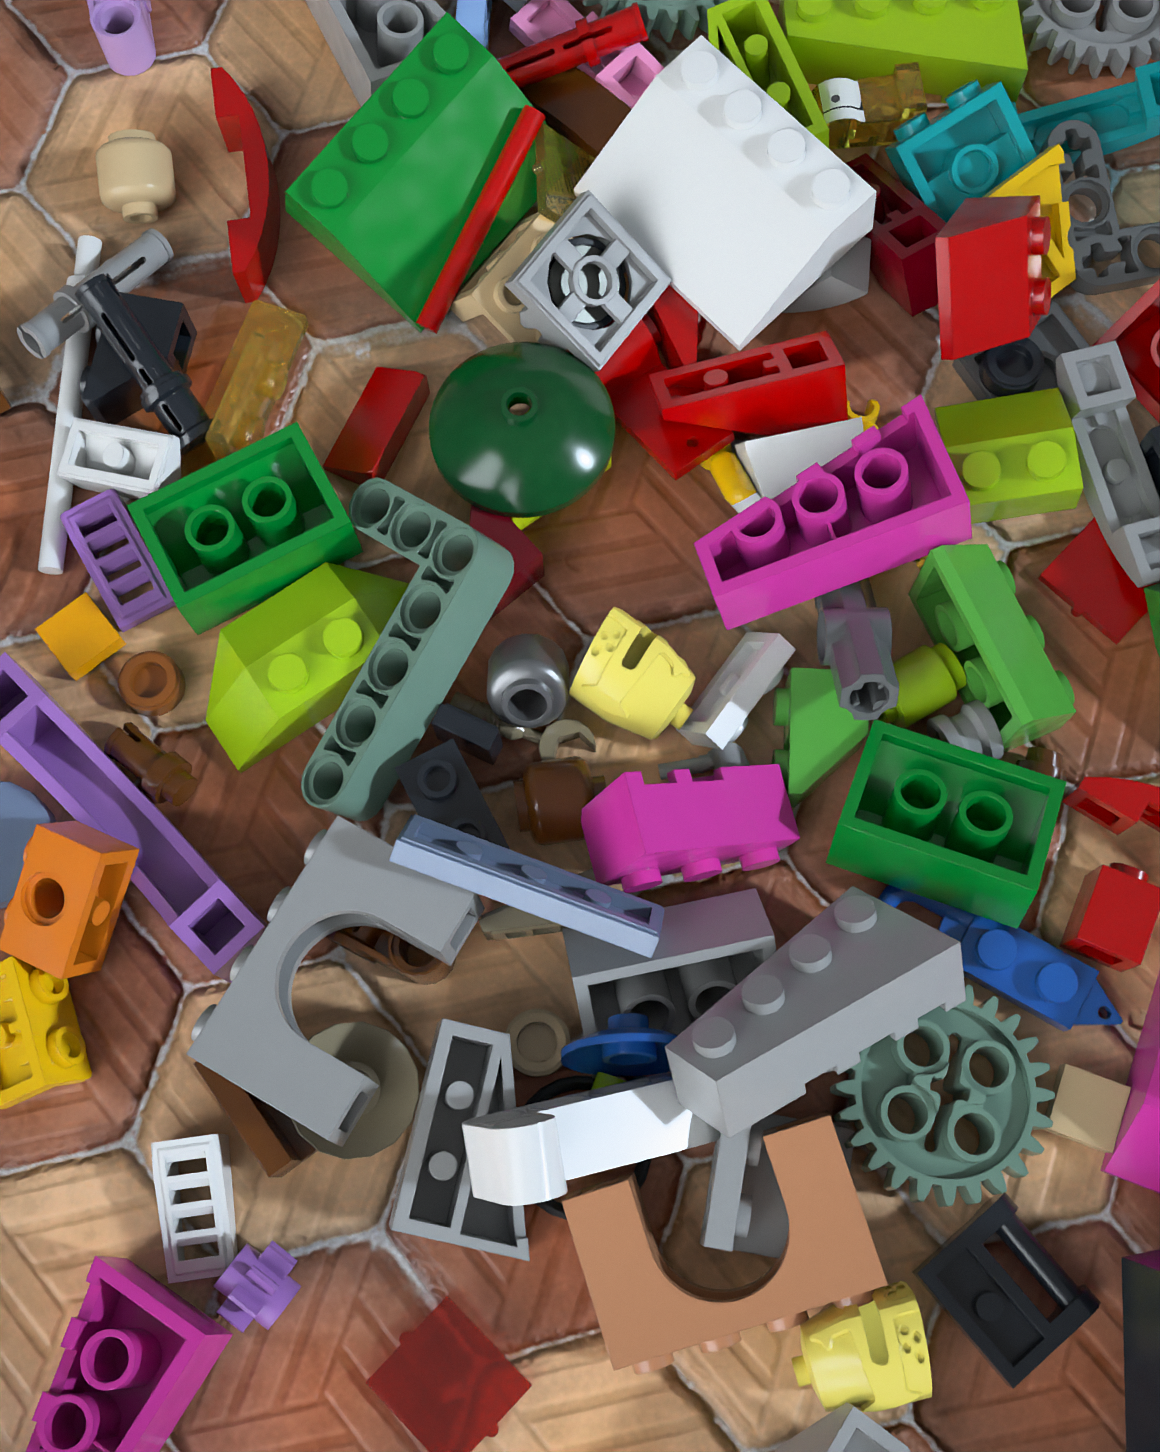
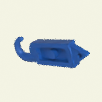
M891 885L885 887L877 898L894 908L906 901L914 902L942 917L937 930L961 942L964 977L1059 1030L1065 1032L1071 1030L1072 1026L1118 1025L1123 1022L1121 1016L1096 980L1100 971L1020 927L1016 929ZM1100 1008L1107 1012L1105 1019L1099 1016L1098 1011Z

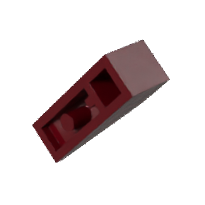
M867 153L845 163L876 190L873 229L864 236L871 239L870 270L881 287L912 317L938 305L935 237L945 226L946 222Z

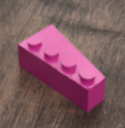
M921 394L901 407L902 414L878 430L873 425L851 440L852 447L822 467L816 462L796 475L797 483L773 499H769L766 496L694 542L726 630L927 556L930 550L941 545H956L972 539L970 500Z
M95 1255L86 1278V1282H89L90 1285L77 1317H71L60 1345L65 1350L49 1391L42 1392L32 1421L37 1423L26 1452H159L233 1335L128 1258Z

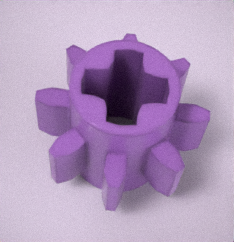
M273 1240L262 1254L247 1243L213 1286L227 1297L217 1313L241 1333L245 1331L253 1319L266 1330H269L301 1288L300 1284L288 1276L297 1260Z

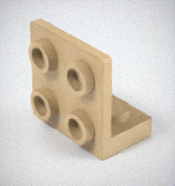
M539 211L519 221L461 287L450 309L462 322L484 314L510 342H538L542 334L535 328H524L520 324L519 312L525 305L504 284L556 223L553 216L549 212L542 213Z

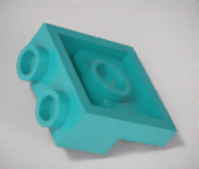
M975 79L961 86L944 98L949 109L930 121L925 112L907 120L893 130L898 141L885 148L902 184L946 223L966 198L983 197L1037 156L1001 81L987 84L981 88L978 80Z

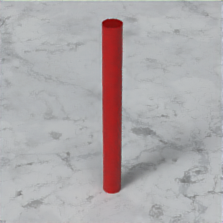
M524 105L416 321V324L432 333H438L546 118L539 110L529 105Z

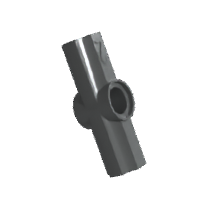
M868 577L814 598L815 607L818 612V659L820 665H830L839 707L851 712L854 720H877L881 713L897 706L899 682L897 681L891 659L892 622L890 612L887 607H877Z

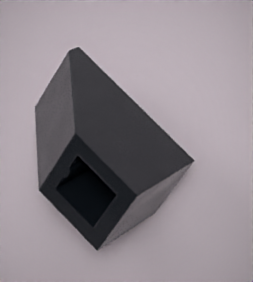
M120 292L174 371L181 370L183 374H186L197 330L184 304ZM96 326L97 348L91 366H86L82 372L80 396L97 422L116 425L143 408L141 405L142 400L140 399L143 391L112 349L99 327Z

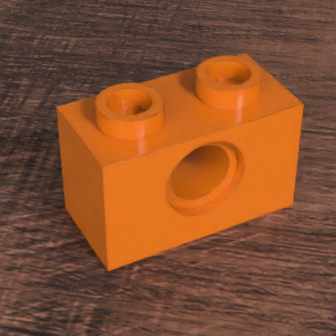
M79 821L36 824L33 836L29 839L24 849V865L14 897L8 903L4 913L5 925L0 938V950L59 979L100 971L140 849Z

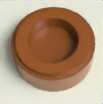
M145 651L134 655L124 664L119 673L118 689L121 697L133 710L145 716H161L172 711L180 703L185 693L186 683L182 670L172 658L158 651Z

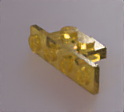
M260 300L252 302L204 409L208 416L213 418L205 436L206 443L183 456L181 460V478L264 437L267 420L276 400L282 396L285 390L288 372L309 326L304 314Z

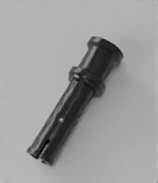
M108 273L97 275L77 289L75 297L93 318L112 349L143 391L140 399L146 413L154 412L169 435H174L180 439V456L197 449L213 438L223 428V425L218 418H210L192 393L190 390L192 380L188 374H183L181 370L174 371L143 324L112 282L111 276Z

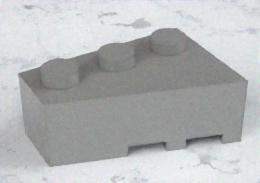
M444 1018L437 1023L388 1224L391 1230L530 1261L528 1238L526 1237L524 1206L502 1205L473 1196L462 1122L468 1119L516 1108L510 1034Z

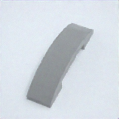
M1116 341L1062 353L1056 358L1057 385L1074 426L1083 491L1089 507L1108 546L1135 585L1140 588L1160 582V499L1126 409V405L1136 398V394Z

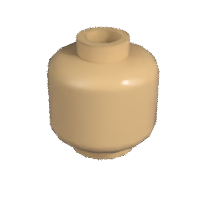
M128 129L110 134L108 136L109 142L103 144L97 150L95 156L102 204L114 212L122 213L123 220L128 223L144 224L158 220V212L169 208L176 201L170 149L163 143L156 141L153 133L145 130Z

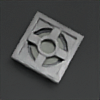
M587 190L578 195L504 285L525 305L519 312L520 324L524 328L537 329L542 334L538 339L539 343L548 344L563 350L568 349L576 358L596 372L600 371L672 280L598 199ZM584 235V237H578V238H574V239H569V238H571V237H576V236ZM626 272L629 281L627 302L624 300L626 290L624 273ZM612 320L615 321V322H613L610 326L605 327V326H606L608 323H610Z

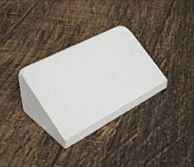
M74 417L56 475L82 489L100 493L109 489H115L120 497L138 500L181 479L180 439L174 435Z

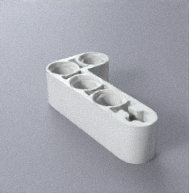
M671 1072L482 1115L462 1122L473 1196L508 1206L534 1204L558 1198L568 1191L566 1180L708 1144L720 1139L721 1133L679 1104Z

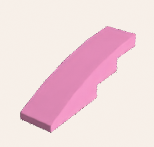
M531 0L510 18L509 31L525 46L576 28L575 21L584 17L567 0ZM593 11L586 16L588 23L599 19ZM640 43L600 57L601 64L590 68L588 63L577 66L578 69L595 79L631 109L656 75L664 69Z

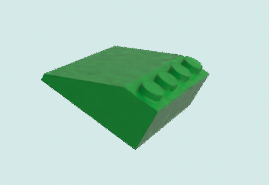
M446 12L285 191L286 212L421 333L425 328L416 324V321L524 105L533 106L496 58ZM545 121L538 132L542 140L541 143L537 141L536 136L461 287L539 200V195L541 198L539 182L542 193L546 192L538 159L548 190L549 187L539 152H541L550 186L551 182L542 152H544L552 184L554 182L546 153L548 154L555 181L559 176L555 175L550 153L565 156L567 167L569 166L567 157H569L570 164L572 162L571 158L574 159ZM544 137L547 140L544 144L545 146L547 142L549 144L551 142L556 148L558 146L565 152L539 148L538 145H542ZM552 156L556 172L562 174L563 171L559 170L556 166L557 160L562 162V158Z

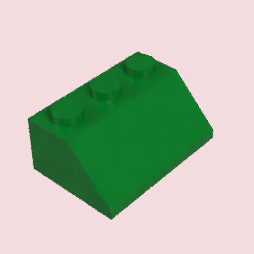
M298 422L127 505L178 610L197 635L263 603L323 563L328 562L339 565L363 552L352 522Z
M874 720L840 815L826 863L1017 929L1039 889L1066 781L886 722Z

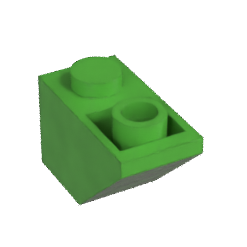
M791 667L785 688L775 687L773 725L784 726L783 749L773 750L772 764H779L791 807L795 808L855 754L869 733V720H854L851 712L839 707L831 669Z

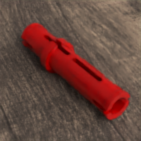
M635 2L631 4L632 6L589 23L586 17L575 21L576 28L528 45L496 60L517 87L521 89L585 63H588L590 68L601 64L600 57L641 41L646 42L649 38L638 4Z

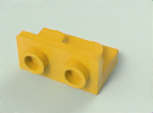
M14 956L0 962V1109H7L53 1087L80 1083L92 1076L85 1041L81 1035L69 991L68 979H59Z

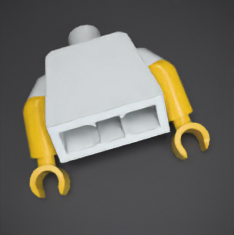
M869 399L864 416H858L851 411L850 401L847 400L848 420L742 442L735 445L736 454L732 453V445L730 443L702 462L700 466L710 470L726 501L740 513L766 496L769 499H773L796 484V475L816 462L822 467L852 447L851 440L871 426L874 425L878 430L879 428L875 423L880 405L878 401Z

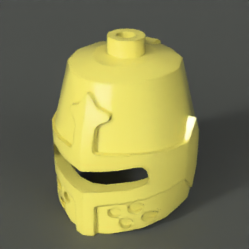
M613 607L594 637L574 678L569 695L606 722L652 740L657 739L669 723L680 730L694 709L684 702L691 694L696 675L689 669L685 660L679 657L668 644L669 641L653 633L645 624L634 619L622 609Z
M905 1281L891 1283L874 1289L875 1291L872 1294L873 1301L866 1305L858 1307L857 1304L840 1309L833 1304L800 1325L803 1355L791 1358L799 1387L812 1384L814 1392L826 1412H833L846 1402L862 1412H877L932 1397L931 1367L923 1321L915 1294Z

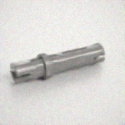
M150 228L143 232L141 237L108 259L75 286L64 285L54 293V301L29 321L17 327V334L22 344L35 357L43 359L76 332L87 333L96 323L83 305L61 321L63 316L82 304L75 297L77 289L88 280L103 273L104 275L108 273L113 279L131 265L130 270L113 282L119 292H131L156 270L173 260L174 253L167 239L157 230Z

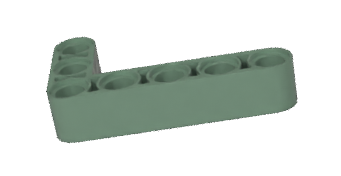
M378 477L368 479L354 492L349 503V518L358 530L420 566L307 763L301 781L303 797L309 805L358 822L369 820L383 807L399 779L395 767L409 761L507 590L514 574V560L511 553L505 547L468 524L393 483Z

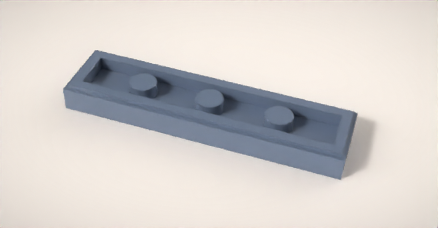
M416 814L410 816L396 839L389 860L391 862L646 957L652 958L660 939L665 911L658 904Z

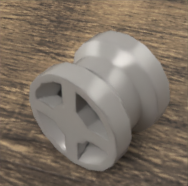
M979 700L963 704L960 712L956 715L948 717L939 714L928 719L926 723L928 737L996 759H1001L1004 755V746L998 726L990 711Z

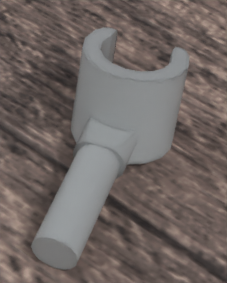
M728 742L723 750L713 748L706 755L658 764L662 780L668 779L667 773L673 769H689L691 774L705 773L712 769L715 770L719 767L749 766L750 764L742 747L736 743Z

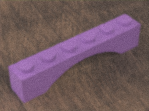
M4 652L0 656V745L76 821L140 849L130 878L131 881L153 905L167 925L214 975L232 983L230 971L235 960L247 946L251 944L256 945L268 924L112 759L104 753L41 684Z

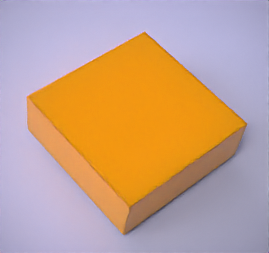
M86 592L35 628L68 674L76 681L127 644Z

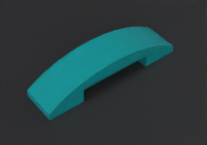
M1160 61L1136 67L1134 82L1023 113H1017L1037 156L1043 142L1058 124L1067 120H1080L1089 124L1099 137L1103 155L1133 146L1159 135ZM1011 102L1017 113L1016 103ZM1064 141L1061 145L1064 154H1069L1073 164L1081 154L1080 149H1070L1067 141Z

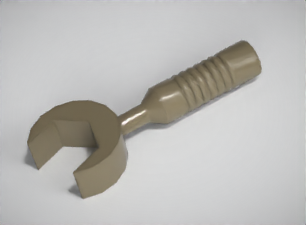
M460 692L455 693L450 705L497 726L500 736L510 740L524 738L539 744L542 761L555 759L559 744L580 738L596 752L593 733L578 720L563 719L555 721L542 733L533 728L516 727L503 722L492 711L490 704Z

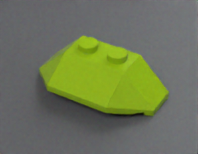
M325 562L220 630L205 721L240 773L339 709L410 583Z

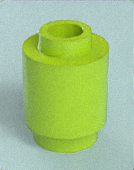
M938 643L931 648L927 645H922L892 662L897 681L899 682L897 706L881 713L878 720L886 723L892 722L895 726L905 729L955 700L957 691L966 686V676L954 653L943 643Z

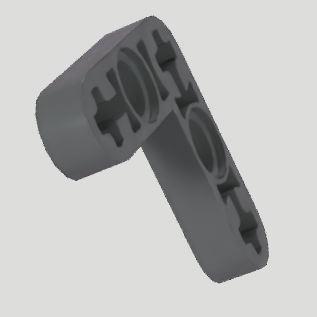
M1067 120L1058 124L1043 142L1039 154L1050 146L1056 144L1061 146L1064 141H1067L1070 149H1080L1081 154L1073 165L1069 154H1064L1065 163L1059 165L1062 202L1068 201L1069 197L1075 194L1085 195L1094 202L1096 207V217L1090 222L1078 221L1070 215L1071 226L1068 231V242L1074 252L1076 279L1069 285L1081 294L1099 295L1155 284L1160 279V268H1151L1144 265L1139 259L1137 247L1139 242L1143 240H1152L1160 244V222L1119 229L1101 143L1096 131L1089 124L1080 120ZM1074 172L1075 180H1072L1071 182L1064 184L1065 181ZM1121 252V262L1108 265L1098 277L1094 268L1084 269L1082 264L1091 253L1096 262L1113 260Z

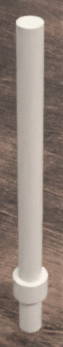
M83 235L78 238L74 275L67 278L66 285L75 286L99 268L102 241L89 235ZM80 304L79 306H77V307H75L73 310H71V311L69 312V314H71L72 312H74V311H76L78 308H80V307L82 306V304ZM92 329L87 333L78 331L65 342L38 571L50 575H60L64 569L68 533L60 519V515L71 509L74 484L56 474L74 417L82 418L83 401L80 396V379L84 368L88 366Z

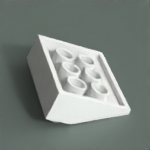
M702 35L656 75L574 188L576 197L589 190L672 280L669 285L739 351L873 229L876 190Z

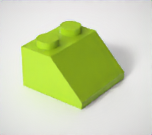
M1059 387L934 408L938 433L970 500L971 524L1075 509L1083 491V482L1074 426Z

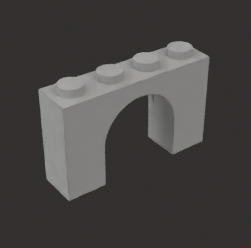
M337 816L329 830H321L310 842L304 856V864L306 866L292 888L287 886L282 889L272 902L267 915V921L270 923L256 945L251 944L247 946L235 960L230 971L232 983L218 1005H210L198 1018L191 1034V1039L194 1042L186 1055L328 1141L343 1147L379 1085L367 1076L311 1044L299 1029L292 1009L291 993L294 977L302 959L317 942L335 931L353 926H371L391 932L451 966L485 907L477 893L389 861L394 846Z

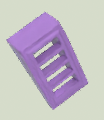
M115 489L106 490L60 515V519L73 545L122 632L176 605L126 503ZM125 538L128 539L129 544L101 558L98 557L97 553ZM138 560L140 561L142 566L113 581L110 580L109 575ZM151 581L154 589L122 604L120 596Z

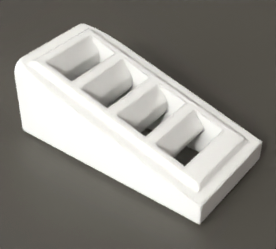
M210 1134L151 1143L153 1177L168 1284L221 1276L238 1255L228 1135ZM206 1158L208 1171L179 1175V1161ZM210 1186L211 1199L181 1203L180 1190ZM214 1213V1228L183 1232L182 1218ZM218 1242V1256L185 1260L184 1246Z

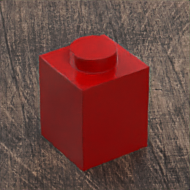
M1115 862L1110 863L1109 866L1102 864L1084 876L1059 947L1119 972H1124L1141 965L1160 912V887L1148 883L1149 876L1133 866Z

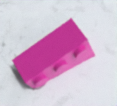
M779 764L719 767L713 770L714 775L693 779L689 769H673L667 773L669 782L660 784H644L641 771L622 773L581 809V824L596 882L607 886L621 884L623 892L633 893L662 884L661 876L682 873L684 882H691L721 873V865L740 862L742 871H750L779 862L778 852L800 839Z

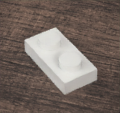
M746 632L691 707L694 709L680 730L677 728L676 730L693 745L723 750L728 742L736 740L745 730L748 724L747 716L762 695L770 692L780 682L784 674L783 666L796 649L779 633Z

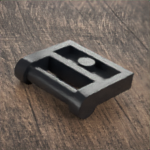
M1004 1192L1003 1194L994 1195L985 1202L967 1223L912 1273L1006 1385L1014 1389L1087 1321L1099 1308L1101 1302L1085 1284L1076 1285L1015 1213L1019 1207ZM995 1232L1057 1303L1055 1310L1047 1318L1043 1316L984 1247L983 1243Z

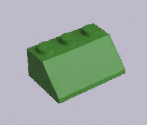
M988 544L941 545L930 550L908 595L933 644H945L959 660L966 676V686L958 690L962 701L966 704L973 700H979L987 707L1001 734L1004 753L1060 729L1076 713L1073 706L1075 702L1074 692L1067 677L1060 670L1054 671L1043 650L1045 639L1038 622L1031 615L1025 616L1014 595L1016 586L1010 569L1003 561H996Z

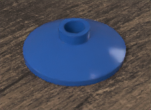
M637 1013L617 1014L608 1018V1029L585 1035L564 1046L561 1050V1063L571 1070L596 1075L597 1072L612 1076H643L671 1072L665 1046L678 1035L649 1028V1017Z

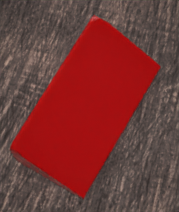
M377 366L326 458L323 469L358 485L376 477L385 479L430 395L427 376L417 371Z

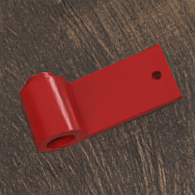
M645 314L601 370L595 373L604 384L610 396L615 420L677 481L735 440L734 433L726 429L663 419L650 386L649 374L668 369L661 363L657 345L661 342L660 333L652 319ZM612 320V321H611L610 323H608L605 327L610 326V325H611L613 322H615V321Z

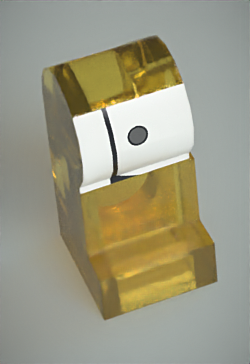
M918 62L895 64L893 75L860 78L858 81L848 78L829 79L818 84L811 91L829 128V149L891 145L898 141L893 133L895 128L922 112L926 113L927 110Z

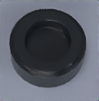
M1028 338L985 350L980 361L979 377L984 387L997 397L1031 392L1043 373L1044 357L1040 348Z

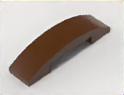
M577 67L520 89L532 106L546 116V122L593 161L632 110L608 89Z

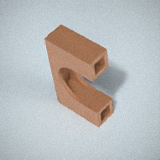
M828 1110L763 1130L762 1137L786 1206L789 1228L785 1246L775 1264L759 1279L745 1286L734 1289L706 1288L682 1277L668 1264L655 1240L634 1172L570 1192L561 1201L614 1371L632 1365L634 1373L637 1375L650 1373L675 1361L673 1352L698 1344L702 1353L720 1351L739 1343L742 1340L740 1331L765 1323L769 1332L787 1330L809 1320L807 1310L834 1302L835 1307L840 1309L854 1304L860 1307L873 1301L872 1294L875 1291L874 1289L888 1285Z

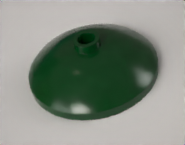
M511 342L492 346L474 354L450 373L433 401L429 418V440L434 461L440 474L452 490L462 499L483 511L495 515L531 518L547 515L566 508L583 497L597 483L607 468L612 455L615 441V415L610 396L600 378L588 365L573 354L538 342ZM516 404H526L531 408L528 413L520 416L509 412L510 408Z

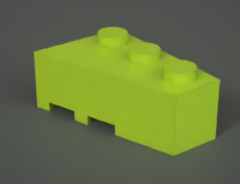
M728 0L707 9L709 42L829 148V128L769 1Z

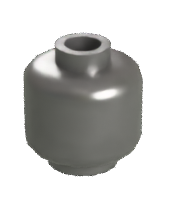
M523 633L509 637L496 646L488 660L487 700L492 711L503 722L522 728L543 726L559 717L569 698V664L563 650L553 640L544 636Z

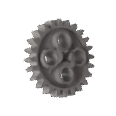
M1018 0L1023 34L1034 33L1029 50L1032 52L1047 46L1051 50L1047 60V64L1050 66L1062 57L1069 59L1068 74L1073 75L1081 64L1089 65L1092 79H1097L1102 67L1109 66L1112 74L1118 79L1122 77L1128 63L1135 69L1136 67L1146 65L1150 58L1160 61V0ZM1101 3L1105 7L1099 19L1100 31L1096 29V13Z

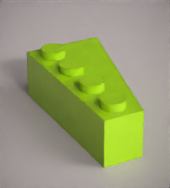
M780 0L777 20L808 84L818 85L833 78H848L858 81V84L878 86L885 90L884 95L906 98L907 92L913 91L940 95V103L947 104L944 99L946 96L975 79L978 80L981 88L987 84L1001 81L1010 101L1016 103L1028 72L1018 0Z

